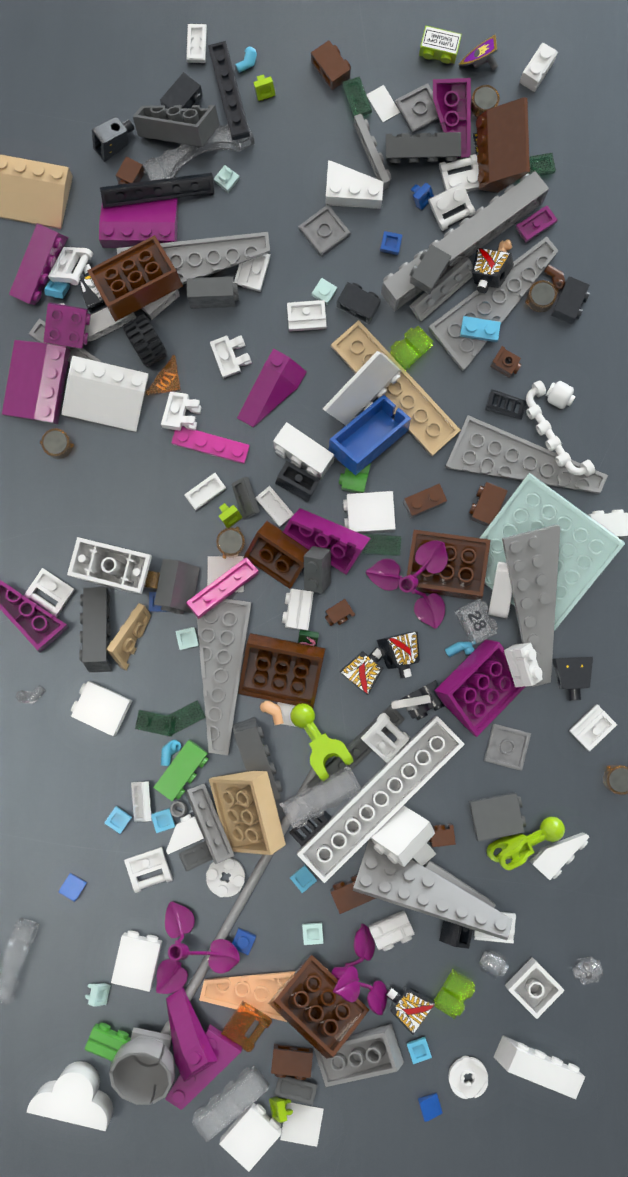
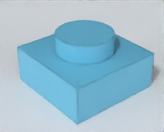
M50 280L44 289L45 295L63 299L70 285L66 282H52Z
M116 806L105 821V824L121 834L132 817Z
M170 808L151 814L156 833L176 827Z
M306 865L290 876V879L301 893L317 881Z
M425 1037L406 1043L413 1064L432 1058Z

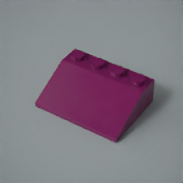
M178 198L103 208L102 204L99 221V241L102 248L132 247L154 235L159 243L177 242Z
M14 340L2 415L58 425L71 350L65 346Z
M485 639L434 691L452 714L475 737H478L526 686L515 687L504 648L500 642Z

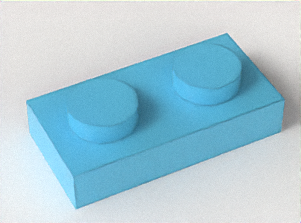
M463 316L460 337L497 342L501 322Z

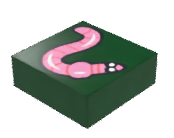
M300 629L298 643L317 647L319 633Z

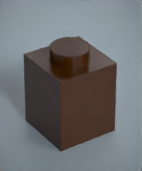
M126 156L115 176L119 185L136 183L141 181L145 170L142 164Z

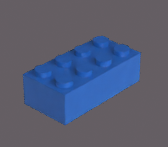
M382 395L330 438L328 451L333 453L334 457L356 476L409 431L411 418L400 408L395 413L396 405L385 395Z

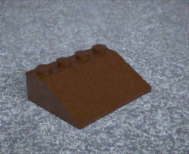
M523 97L488 109L478 116L476 127L478 136L479 190L499 193L530 172L527 98Z
M155 235L87 270L115 322L183 287L177 270Z
M414 530L407 575L415 574L422 567V565L416 562L415 555L417 550L427 542L442 541L445 544L448 556L447 565L441 572L433 574L425 568L417 576L418 586L416 590L423 593H437L443 596L482 601L491 540Z
M250 633L246 644L238 694L295 706L303 703L314 708L325 648Z
M310 955L278 990L268 1004L328 1059L336 1055L369 1012V1009L358 998L355 1002H348L334 993L333 990L338 979L313 955Z

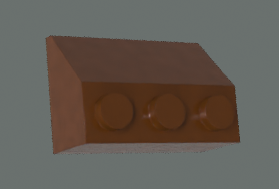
M266 521L257 531L243 558L247 557L252 564L291 589L304 570V555L309 550Z

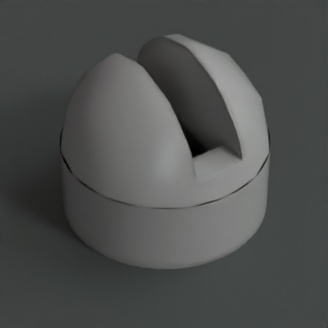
M176 801L171 805L170 812L174 817H183L187 812V807L183 802ZM176 807H180L183 809V811L181 812L175 809Z

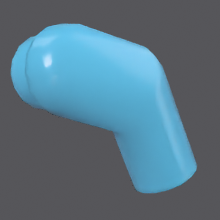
M247 47L244 60L235 64L238 73L254 66L257 52L254 48Z
M457 642L446 648L445 651L449 657H452L462 650L465 651L466 655H469L475 649L471 642Z
M172 740L162 747V766H169L171 764V756L181 749L180 742Z

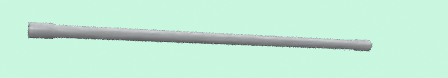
M311 768L280 823L283 835L286 834L310 791L306 784L317 775L313 768ZM274 853L272 855L262 854L214 940L227 938ZM205 955L185 990L189 1001L192 1000L210 968L208 963L210 955ZM169 1020L165 1023L160 1033L171 1035Z

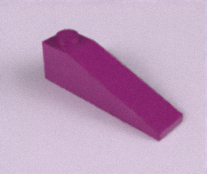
M471 78L433 79V102L443 132H461V157L457 158L470 157Z
M273 349L237 419L254 428L276 406L281 404L285 398L298 389L307 371L290 357Z
M181 988L167 997L166 1003L175 1064L183 1081L186 1082L218 1060L184 988Z

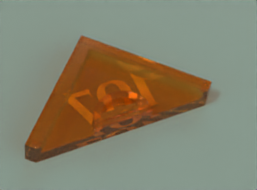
M172 355V358L162 368L148 390L145 391L146 396L181 390L175 355Z

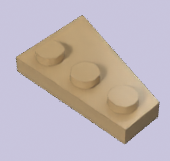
M140 603L131 612L127 621L121 626L120 631L106 649L119 667L126 671L129 666L127 664L130 654L134 655L137 649L135 648L137 638L142 637L151 617L145 605Z

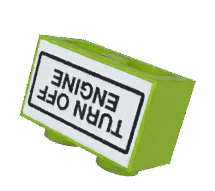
M425 26L419 56L429 60H440L446 64H455L462 34Z

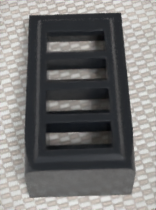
M491 389L485 410L522 420L526 401ZM495 398H498L497 406L493 405ZM502 400H506L504 408L500 407ZM509 402H513L511 411L507 410ZM516 404H520L518 413L514 412Z
M317 804L289 833L303 846L330 821L331 816L320 804ZM309 818H311L318 826L316 827V826L309 820ZM304 823L312 830L311 833L304 827ZM300 829L307 837L304 838L297 830Z

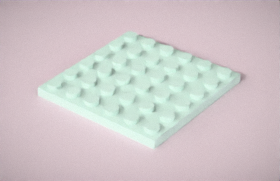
M529 473L480 537L481 539L491 540L485 585L493 590L498 562L506 563L502 538L559 525L560 542L555 631L625 545V542ZM512 595L511 604H513V605L515 606V604H514V599H513V595Z

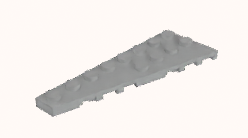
M268 232L160 243L177 270L182 284L187 283V278H202L270 253ZM131 247L117 248V254Z
M545 237L513 262L514 266L501 287H489L487 293H480L476 290L429 326L428 329L462 371L468 367L487 343L485 340L460 337L463 316L498 321L502 324L558 253V249L548 237Z
M469 415L464 422L445 466L448 469L523 481L530 473L545 485L597 494L601 493L608 475L597 470L588 477L584 474L580 476L573 475L565 466L559 467L555 460V457L558 456L557 453ZM571 460L576 468H581V463Z
M559 525L502 538L522 644L531 642L533 649L536 651L538 666L542 670V680L532 687L551 682L560 542Z
M224 599L202 617L197 618L209 753L229 755L251 602Z
M371 838L369 839L353 891L503 940L508 939L513 919L412 859L405 867L399 863H392L387 855L384 853L381 855L374 849L375 844Z

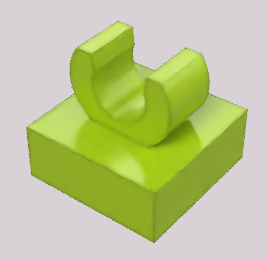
M264 74L257 76L258 81L253 83L258 101L276 96L271 76L265 78Z
M224 503L219 507L222 511L219 518L227 529L243 518L234 505L229 508Z
M278 1097L269 1099L272 1117L279 1123L287 1121V1115H291L293 1110H286L285 1106L291 1103V1100Z

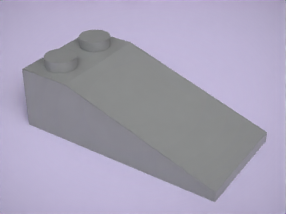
M392 1024L372 1028L349 1036L333 1058L326 1059L314 1048L326 1087L397 1072L404 1063Z

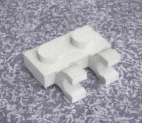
M224 336L210 342L223 378L241 372L239 366L252 363L248 353L237 358L235 357L233 349L246 346L242 336L229 340L228 336Z
M170 392L161 422L162 428L181 431V427L184 426L187 429L196 431L197 422H195V416H185V412L187 409L192 413L200 414L202 408L199 405L200 400H190L188 394Z

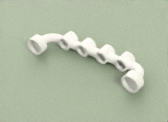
M540 380L533 383L532 389L526 395V403L529 407L526 413L529 419L536 418L539 423L536 425L538 434H545L548 440L545 443L548 450H555L558 454L555 457L557 465L559 467L565 466L573 475L580 476L584 474L588 477L594 474L595 467L590 460L582 462L580 464L581 468H576L572 464L570 455L564 451L560 439L555 436L550 423L543 417L541 408L533 400L535 395L537 397L545 395L546 388Z

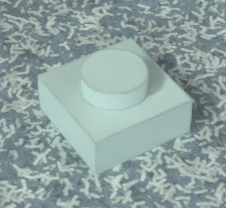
M321 278L313 290L312 296L318 300H325V304L328 305L336 293L337 287Z
M195 627L175 631L180 650L199 646Z
M322 922L302 924L304 945L323 944Z

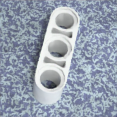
M107 307L92 314L90 325H86L85 333H88V341L96 340L122 327L136 318L134 312L116 322Z
M499 561L488 615L507 619L513 594L507 563Z

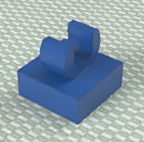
M425 183L422 187L415 184L411 188V191L414 192L413 198L416 207L423 210L429 203L428 199L434 197L431 186Z

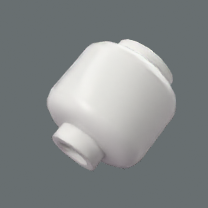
M562 381L553 382L546 393L547 401L559 409H564L566 405L571 406L576 397L573 395L574 388Z

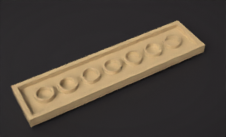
M359 320L331 344V348L355 374L376 351L385 354L402 371L399 374L401 376L399 380L394 384L390 383L384 395L396 405L395 413L400 408L411 418L409 432L432 457L461 431Z

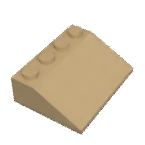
M0 155V218L36 225L38 223L46 227L62 229L73 178L69 167Z
M249 771L209 779L217 813L233 852L272 855L286 845L267 771Z

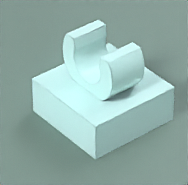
M224 165L213 180L229 193L240 179V176Z
M106 983L88 984V987L91 988L90 994L85 995V998L89 1000L88 1004L93 1007L106 1005L111 985Z

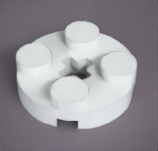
M232 858L217 864L213 861L206 873L207 885L217 896L231 897L241 890L245 882V870L239 861ZM222 872L231 874L229 882L221 880Z
M462 1056L451 1065L448 1080L451 1089L457 1096L463 1099L477 1098L485 1092L488 1086V1074L481 1061L474 1057ZM471 1073L473 1081L468 1080L464 1082V1075Z

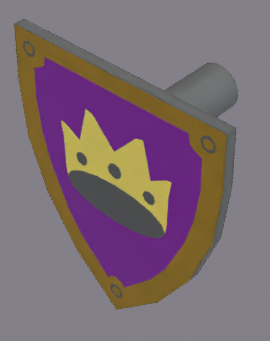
M496 34L474 48L458 65L467 66L473 64L477 69L488 62L492 70L496 69L498 64L492 55L498 51Z

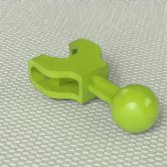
M302 703L292 709L290 714L292 723L298 728H304L312 741L309 743L312 748L310 764L321 781L324 782L329 778L325 764L330 757H339L346 765L354 762L343 742L330 739L326 733L323 735L314 724L315 712L311 706Z
M547 817L541 822L540 829L528 836L519 833L494 841L487 847V856L494 862H499L500 866L504 869L512 870L524 864L527 858L534 854L532 847L544 840L549 842L559 841L564 836L565 826L559 818ZM496 848H501L502 851L498 855L494 856V850ZM506 859H512L510 863L506 864Z

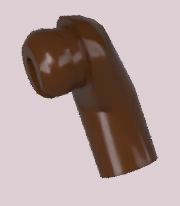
M548 264L544 273L552 277L555 289H563L565 286L564 273Z

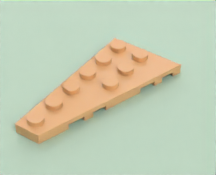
M296 971L204 979L199 1000L287 1022L268 1003Z

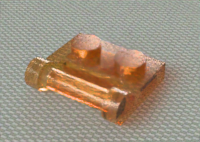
M242 1001L222 1029L221 1034L241 1045L246 1052H251L262 1032L271 1025L272 1019ZM255 1020L259 1021L251 1036L246 1038L244 1035Z

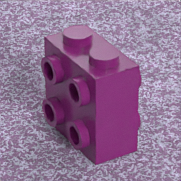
M48 303L43 342L82 349L84 344L87 345L88 333H85L86 325H90L91 319L88 309Z

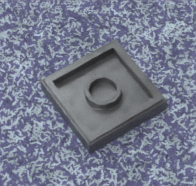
M428 83L395 100V104L412 134L439 121L433 102V91Z
M328 204L298 226V229L321 257L351 235V232Z
M493 724L484 761L522 771L531 733Z

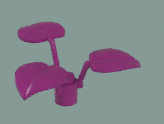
M442 541L427 542L417 550L415 560L422 567L413 575H407L402 578L399 575L400 566L396 561L389 558L378 561L366 570V574L371 581L384 590H394L399 586L403 592H412V594L416 593L423 596L424 598H419L414 605V612L417 618L434 629L438 628L445 616V603L442 597L437 593L427 596L425 593L416 590L418 586L417 576L425 568L428 572L435 574L441 572L446 567L448 556L445 544Z
M170 902L167 907L165 929L171 938H178L179 936L180 938L168 949L170 959L162 961L158 967L156 993L159 994L174 993L184 987L188 974L181 967L182 963L180 960L186 959L188 955H210L208 963L210 968L216 973L230 971L240 960L236 947L225 939L214 940L210 946L211 952L189 951L188 946L181 943V941L184 939V934L192 931L195 923L194 915L187 907L175 902Z
M361 924L354 939V950L360 958L354 962L346 963L345 967L333 968L332 974L338 979L333 992L348 1002H355L360 993V986L368 988L370 992L368 993L367 1001L370 1009L377 1015H383L387 1004L385 984L382 981H375L372 987L371 985L358 982V972L353 967L363 962L364 959L370 961L375 951V941L370 929L365 924Z

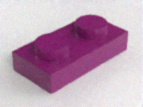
M546 205L516 225L515 228L525 243L557 223L558 220Z

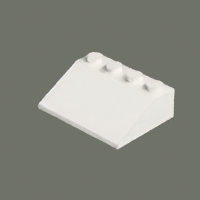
M376 351L323 409L338 421L347 425L373 404L377 397L380 398L387 392V386L390 383H396L401 377L399 374L402 371L385 354Z
M72 356L61 415L136 432L147 386L148 373Z

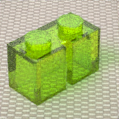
M416 326L414 329L411 327L404 334V339L401 341L397 340L390 347L392 349L390 354L405 370L425 354L434 342L419 326Z
M453 968L434 999V1007L453 1019L457 1015L460 1016L465 1008L464 1001L467 998L470 999L475 992L473 980Z

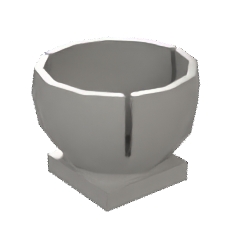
M133 1028L131 1040L121 1045L110 1065L111 1086L122 1099L136 1105H151L152 1102L154 1104L166 1097L175 1080L174 1057L170 1052L171 1035Z

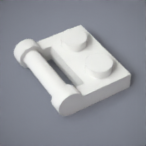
M476 154L470 155L469 158L449 163H439L445 191L459 183L464 184L467 192L479 189V169ZM469 165L472 167V170L448 175L447 172Z
M459 183L428 199L442 231L448 229L449 225L467 216L475 215L474 213L476 212L463 183ZM464 204V210L447 219L443 218L442 214Z
M63 247L48 276L52 282H66L78 285L80 275L88 260H91L93 252L87 248ZM79 257H81L80 260H79V262H78V264H77V266H76V268H75V270H74V272H73V274H71L72 271H73V269H74V267H75V265H76V263H77V261H78V259H79Z
M42 568L24 596L29 600H33L57 618L75 589ZM37 588L58 601L57 605L54 606L35 593Z
M382 713L377 718V722L361 739L388 763L409 741V735L397 728L390 721V717L386 713ZM384 727L397 737L395 742L391 741L381 731Z
M162 847L124 860L135 893L141 892L143 888L164 881H173ZM162 868L163 874L138 881L137 876Z

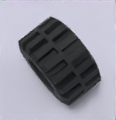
M144 314L123 325V331L143 365L149 367L167 356L164 345Z

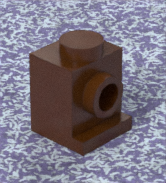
M502 346L490 367L510 378L511 374H516L522 364L519 363L521 358ZM505 359L509 360L511 364H507Z
M346 599L325 611L327 614L325 619L330 626L336 623L338 625L343 624L349 620L347 618L348 615L351 618L355 616Z
M448 823L447 828H445V825L433 826L435 834L427 843L430 842L432 847L456 845L452 823Z

